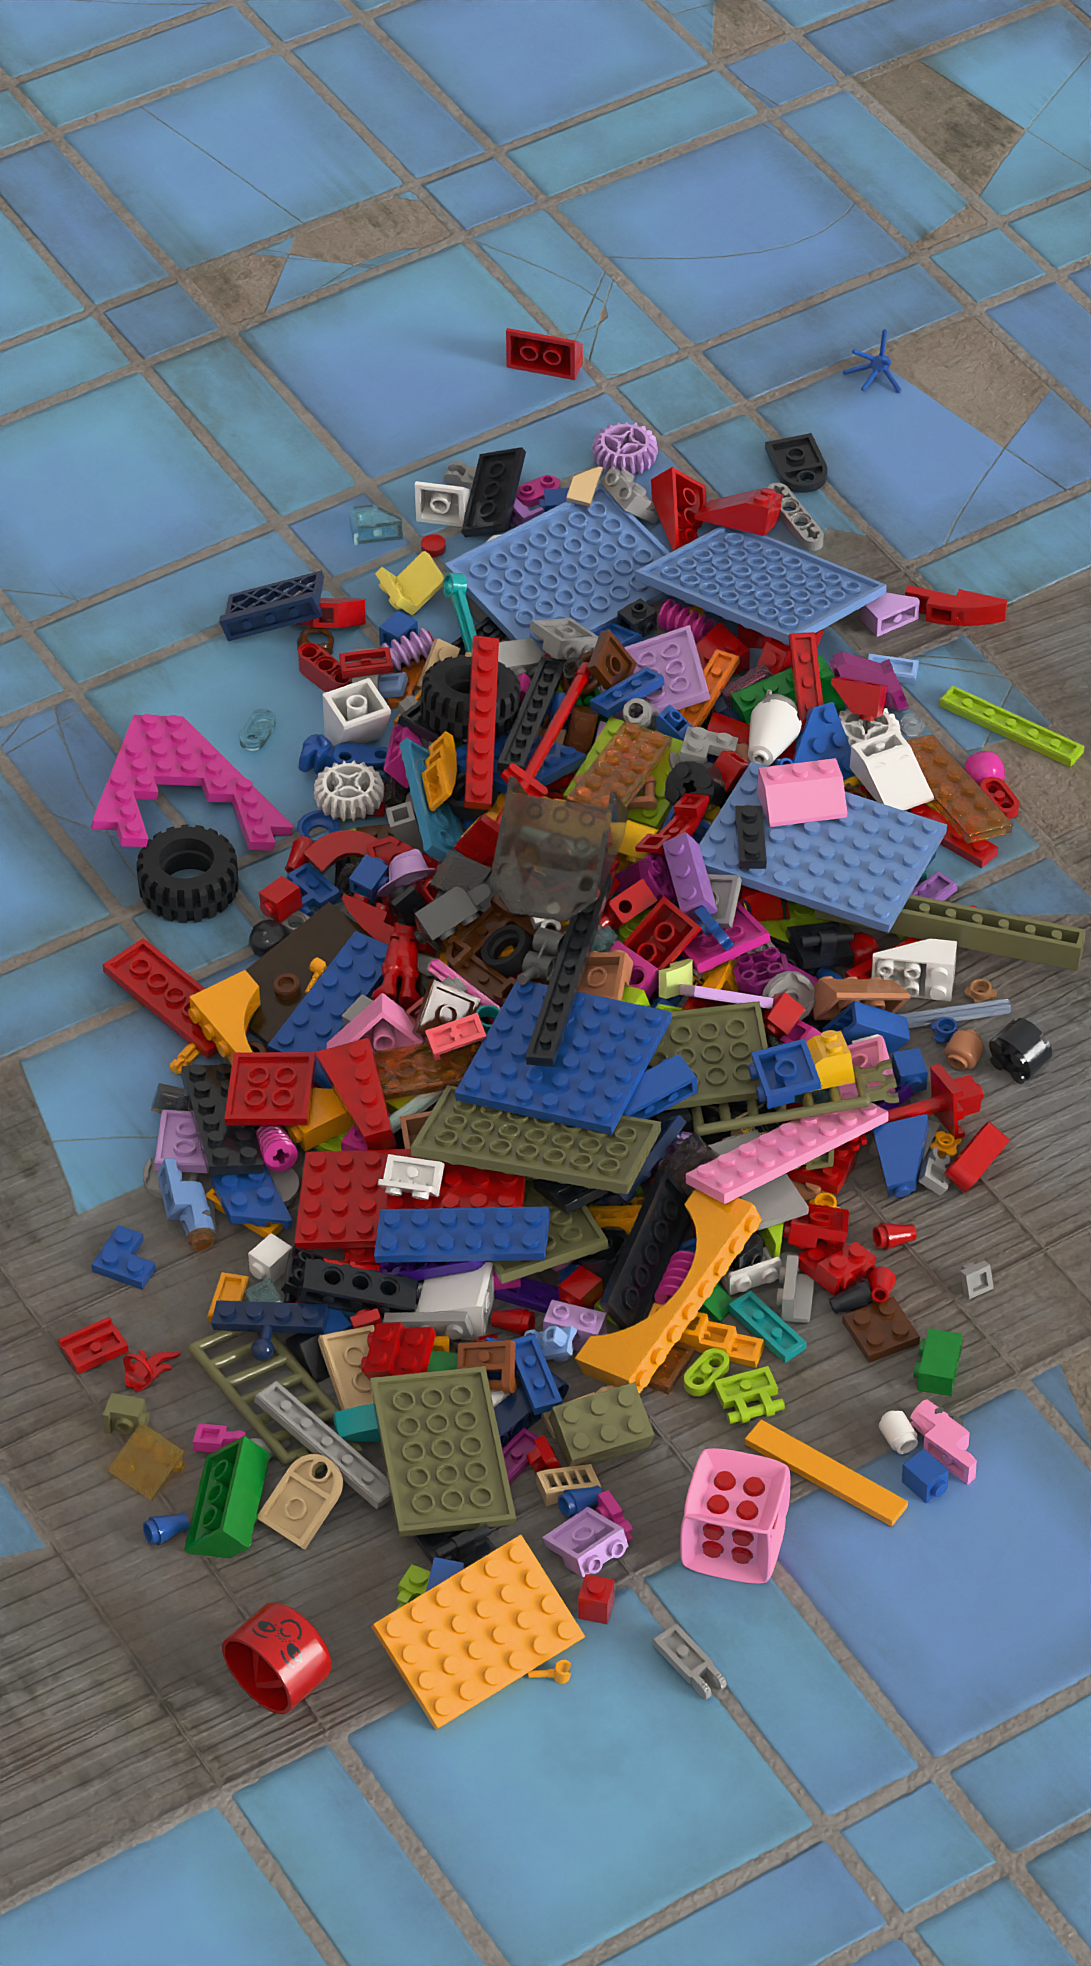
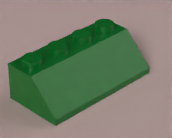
M822 655L818 656L823 705L833 702L838 713L845 710V704L831 684L832 678H835L834 673ZM792 668L731 693V709L738 713L741 722L750 725L751 713L757 704L765 698L768 689L772 691V694H781L790 698L796 705Z
M243 1436L206 1456L184 1548L186 1553L231 1558L249 1549L252 1543L254 1523L258 1517L259 1501L263 1494V1483L268 1472L267 1465L270 1453L247 1437Z

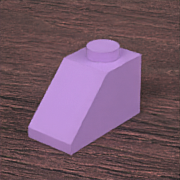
M886 593L861 607L860 620L878 637L919 619L920 600L917 597Z

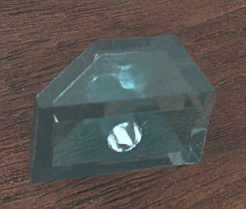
M374 504L349 507L350 529L354 545L403 539L401 517Z

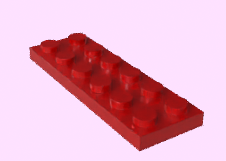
M142 938L102 964L103 972L189 1044L193 1043L196 1049L207 1059L219 1052L216 1044L205 1037L202 1027L198 1023L195 1024L188 1013L190 1009L189 997L205 988L146 939Z

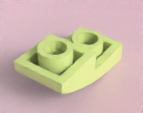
M692 959L670 963V968L659 970V997L668 999L680 995V984L693 985Z

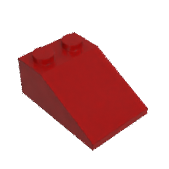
M762 488L710 500L695 514L694 519L765 536L779 522L783 494L776 493L771 488Z

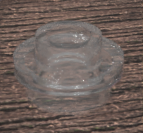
M916 713L904 715L899 723L900 731L906 736H918L925 730V723L922 717Z

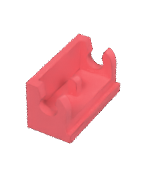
M478 1013L425 1031L430 1050H432L435 1061L440 1060V1054L477 1041H481L482 1044L483 1040L487 1038Z

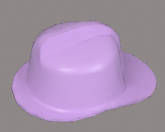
M418 849L401 853L390 863L389 882L378 890L377 895L379 897L388 896L398 886L403 884L405 887L412 885L419 880L434 875L437 871L436 869L428 868Z

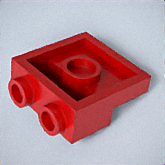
M845 1144L834 1148L832 1167L806 1170L805 1166L802 1165L798 1169L791 1170L786 1174L792 1181L805 1185L806 1182L820 1186L823 1191L837 1195L856 1165L858 1150L851 1151Z
M806 1203L809 1207L807 1215L784 1223L783 1238H787L788 1244H792L799 1249L816 1248L818 1238L832 1244L846 1243L849 1210Z
M822 1240L817 1243L816 1248H808L796 1255L799 1256L798 1268L833 1296L845 1290L854 1282L867 1279L869 1273L875 1269L876 1256L857 1241L848 1245L843 1242L832 1244Z
M401 1322L375 1324L374 1332H370L367 1336L369 1352L367 1357H363L361 1360L362 1372L369 1381L375 1377L427 1372L436 1336L435 1330L431 1326L405 1328Z

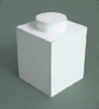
M272 1233L269 1234L248 1253L249 1269L252 1275L272 1285L285 1273L292 1246Z

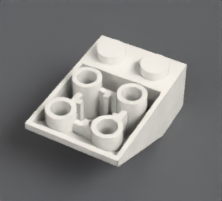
M897 729L851 745L850 769L877 802L900 810H907L934 800V796L910 745Z
M926 939L873 953L871 978L881 977L882 980H894L910 993V997L951 1001L957 941Z

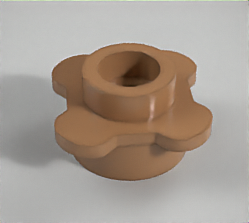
M985 979L974 980L970 987L964 990L965 996L971 997L974 1003L995 999L997 996L996 990L992 989L991 983Z

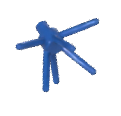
M886 329L882 331L879 355L872 356L856 349L852 350L853 354L871 360V363L843 370V374L870 368L874 370L861 387L862 391H865L878 372L882 371L898 393L902 391L888 370L889 365H891V359L884 355L887 337Z

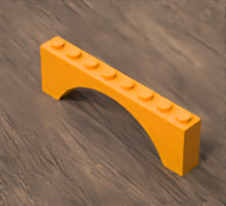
M246 970L189 997L190 1009L188 1013L191 1020L202 1027L205 1037L216 1044L220 1055L227 1057L231 1062V1066L234 1053L253 1052L248 1044L246 1032L250 1019L261 1005L259 985ZM313 1088L309 1124L284 1125V1127L288 1130L292 1141L295 1144L299 1143L304 1151H307L351 1129L354 1124L333 1089Z
M697 1189L693 1191L684 1205L695 1224L697 1242L695 1257L686 1279L673 1297L645 1320L615 1333L590 1336L575 1357L584 1375L608 1385L612 1384L615 1387L635 1382L640 1394L643 1388L649 1384L652 1375L659 1365L665 1361L671 1348L680 1340L683 1331L690 1321L696 1317L702 1304L711 1296L714 1287L721 1277L727 1273L733 1260L741 1253L752 1233L758 1229L762 1219L753 1203L736 1198L723 1204Z

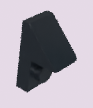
M297 1333L287 1338L286 1346L316 1383L330 1377L318 1343L319 1336L325 1335L324 1333L318 1335Z

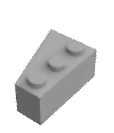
M528 638L499 642L498 662L505 664L506 668H510L517 677L524 673L532 679L541 657H545L534 640Z

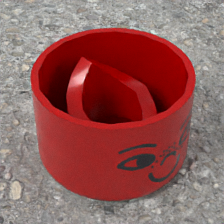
M267 1603L222 1643L224 1660L238 1684L252 1699L265 1709L276 1714H287L321 1684L331 1671V1657L320 1634L304 1616L282 1603Z

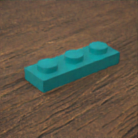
M751 1290L729 1304L728 1311L756 1338L764 1339L765 1346L784 1364L806 1350L807 1342Z

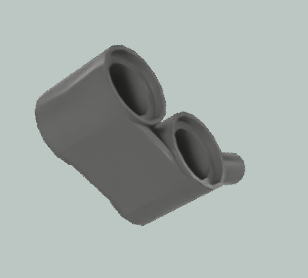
M543 927L537 929L533 938V950L537 952L529 951L526 954L522 966L523 972L517 976L519 984L524 985L533 978L550 981L565 933Z

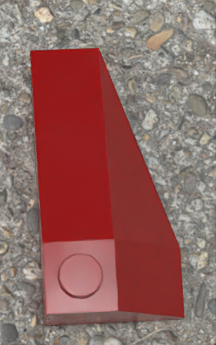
M671 467L651 479V495L671 548L675 551L698 538L697 530L702 526L703 521L694 518L695 514L707 503L705 485Z

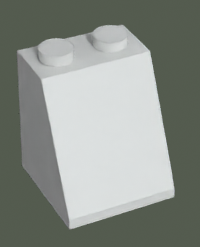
M370 678L322 694L325 737L331 741L333 746L346 742L366 744L383 737L391 716V709Z
M485 1262L481 1268L475 1271L425 1279L424 1282H419L417 1289L419 1302L415 1304L414 1312H467L474 1328L472 1338L460 1339L475 1341L476 1338L485 1335L494 1301L493 1263Z

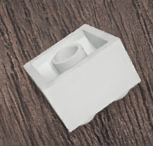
M416 481V521L462 527L470 497V489Z

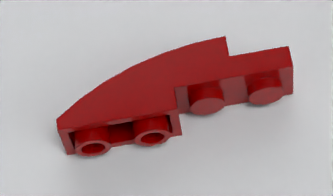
M908 585L905 591V596L917 597L920 600L919 613L926 614L925 622L952 626H979L1004 622L1006 619L1007 599L961 589L958 590L957 595H952Z
M357 893L353 897L343 894L342 900L356 922L373 938L389 945L390 934L394 933V926L400 924L397 922L398 917L390 914L391 908L378 902L375 907L369 905V898ZM416 931L415 936L418 938L417 948L435 955L438 945L430 942V936Z

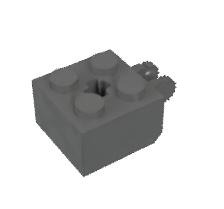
M483 882L473 889H470L468 885L460 884L415 914L432 940L439 937L443 941L458 931L455 927L456 925L462 923L463 926H466L480 916L478 911L483 908L480 903L492 895L493 888L487 882Z

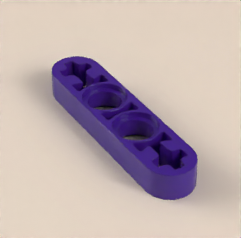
M450 1261L445 1265H440L441 1262H426L423 1267L414 1270V1267L422 1262H382L380 1264V1272L395 1276L404 1275L419 1281L475 1271L481 1268L486 1261Z

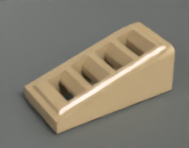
M591 1464L536 1472V1485L546 1506L558 1503V1496L567 1489L587 1488L596 1485L601 1488ZM587 1475L590 1482L585 1483L582 1476ZM576 1478L578 1484H573L571 1479ZM566 1481L567 1485L563 1486L561 1482Z

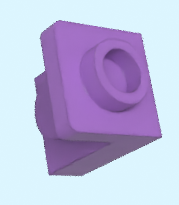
M515 498L510 522L517 527L545 513L542 507L530 511L526 505H523Z

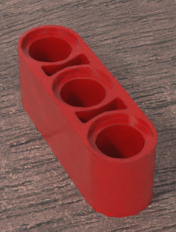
M311 642L299 646V672L325 693L352 684V678L342 679L340 662L320 646Z
M988 1121L946 1169L944 1175L963 1193L967 1192L1010 1140L995 1125Z

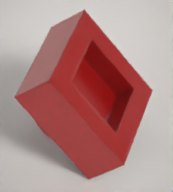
M377 1308L373 1310L364 1309L350 1317L352 1329L373 1325L375 1328V1324L382 1323Z

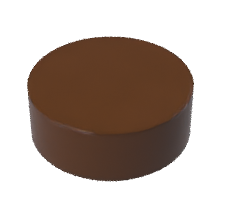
M284 973L277 976L273 981L274 993L281 1000H291L297 997L301 991L299 979L294 974Z

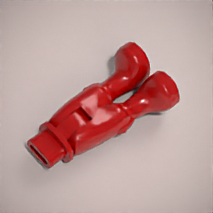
M400 924L394 926V933L390 934V943L387 948L385 961L381 966L384 980L382 985L373 992L371 1000L374 1001L383 993L396 1002L398 977L402 979L398 1005L404 1011L421 999L415 987L420 971L418 969V938L415 936L414 927Z

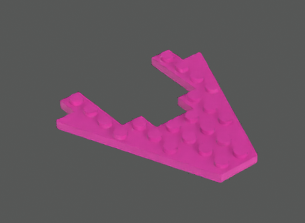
M151 714L133 715L91 825L92 830H116L121 846L147 847L148 836L136 799L157 800V785L202 786L207 802H232L248 850L273 851L275 846L273 835H292L293 825L252 785V782L246 779L183 716Z

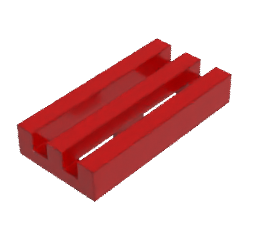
M390 647L339 653L342 679L393 673Z

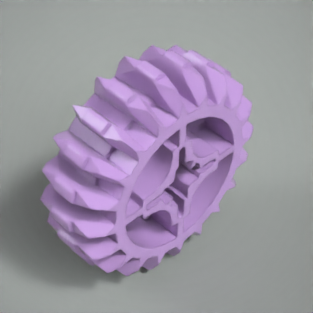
M617 422L615 426L608 424L607 429L602 428L600 433L596 434L592 444L594 462L598 464V467H603L605 473L611 467H614L620 471L625 469L634 476V473L642 474L643 470H649L650 466L654 465L658 454L656 437L652 435V431L646 430L645 426L638 427L637 423L630 425L628 422L625 424Z

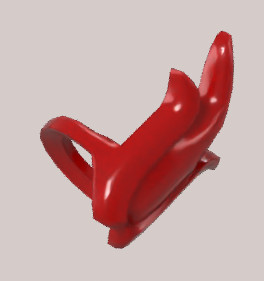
M139 1350L140 1355L128 1353L123 1358L126 1387L133 1388L136 1393L144 1390L162 1372L172 1370L169 1364L161 1363L176 1359L181 1355V1351L159 1352L148 1360L146 1352L143 1350ZM131 1359H136L137 1361L132 1364Z

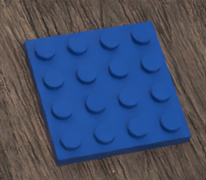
M511 729L501 737L495 738L493 784L497 791L508 796L512 788L500 776L502 772L497 771V762ZM540 735L538 736V739L531 753L529 761L533 753L535 752L540 740L542 739V736ZM555 741L535 779L544 786H547L578 769L586 760V754ZM467 743L456 748V774L466 771Z

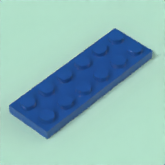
M355 931L267 1045L269 1052H313L318 1046L323 1050L327 1049V1042L344 1028L342 1014L362 994L371 998L373 992L383 982L384 977L381 966L385 961L388 945Z
M549 1207L380 1209L374 1253L375 1261L380 1263L545 1260L550 1219Z

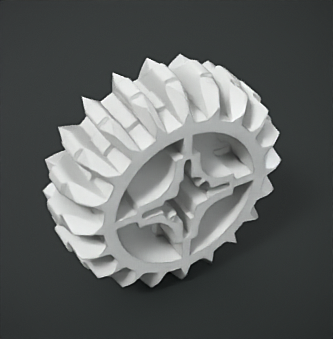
M849 708L846 711H840L839 718L850 747L853 744L895 729L901 734L899 721L896 720L894 714L888 713L887 708L884 709L883 716L875 718L874 721L859 719V714L851 713Z
M343 760V763L340 765L333 763L332 768L325 767L323 772L318 773L314 784V799L319 810H323L325 816L331 815L333 820L338 817L343 822L346 819L355 821L357 817L365 819L366 814L373 815L374 810L379 809L384 798V783L379 772H375L373 766L367 767L365 762L356 764L355 760L352 763H346Z

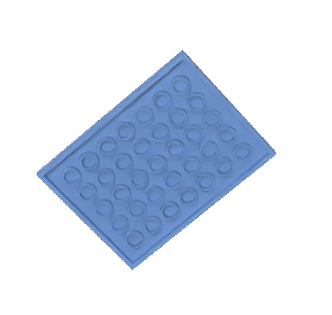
M600 484L595 491L591 507L566 501L445 563L444 571L446 573H463L466 576V594L511 641L532 638L545 655L547 653L542 650L543 641L538 639V636L529 630L532 620L572 618L593 633L611 623H617V611L640 598L648 605H651L668 596L658 589L647 587L645 584L636 581L635 571L670 552L631 513L625 511L607 489Z
M724 526L714 529L635 571V580L645 584L647 587L658 589L666 595L684 600L685 603L703 608L706 612L715 613L722 616L725 620L734 621L741 624L744 628L753 629L766 637H772L788 646L789 634L816 633L886 594L887 586L884 583L766 535L761 536Z
M751 761L699 844L707 873L739 875L742 879L741 885L889 933L945 836L947 824L845 792L847 817L769 827L762 807L767 858L766 869H739L735 806H762L757 793L759 768L767 767Z

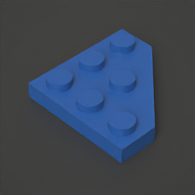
M830 702L808 710L805 717L807 721L794 748L796 752L792 762L802 763L836 758L843 780L855 776L854 772L850 769L851 747L834 703Z

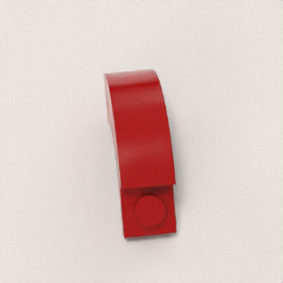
M337 831L327 834L314 842L304 852V857L324 875L337 861L343 858H364L365 855L370 856L367 844L378 839L360 831Z

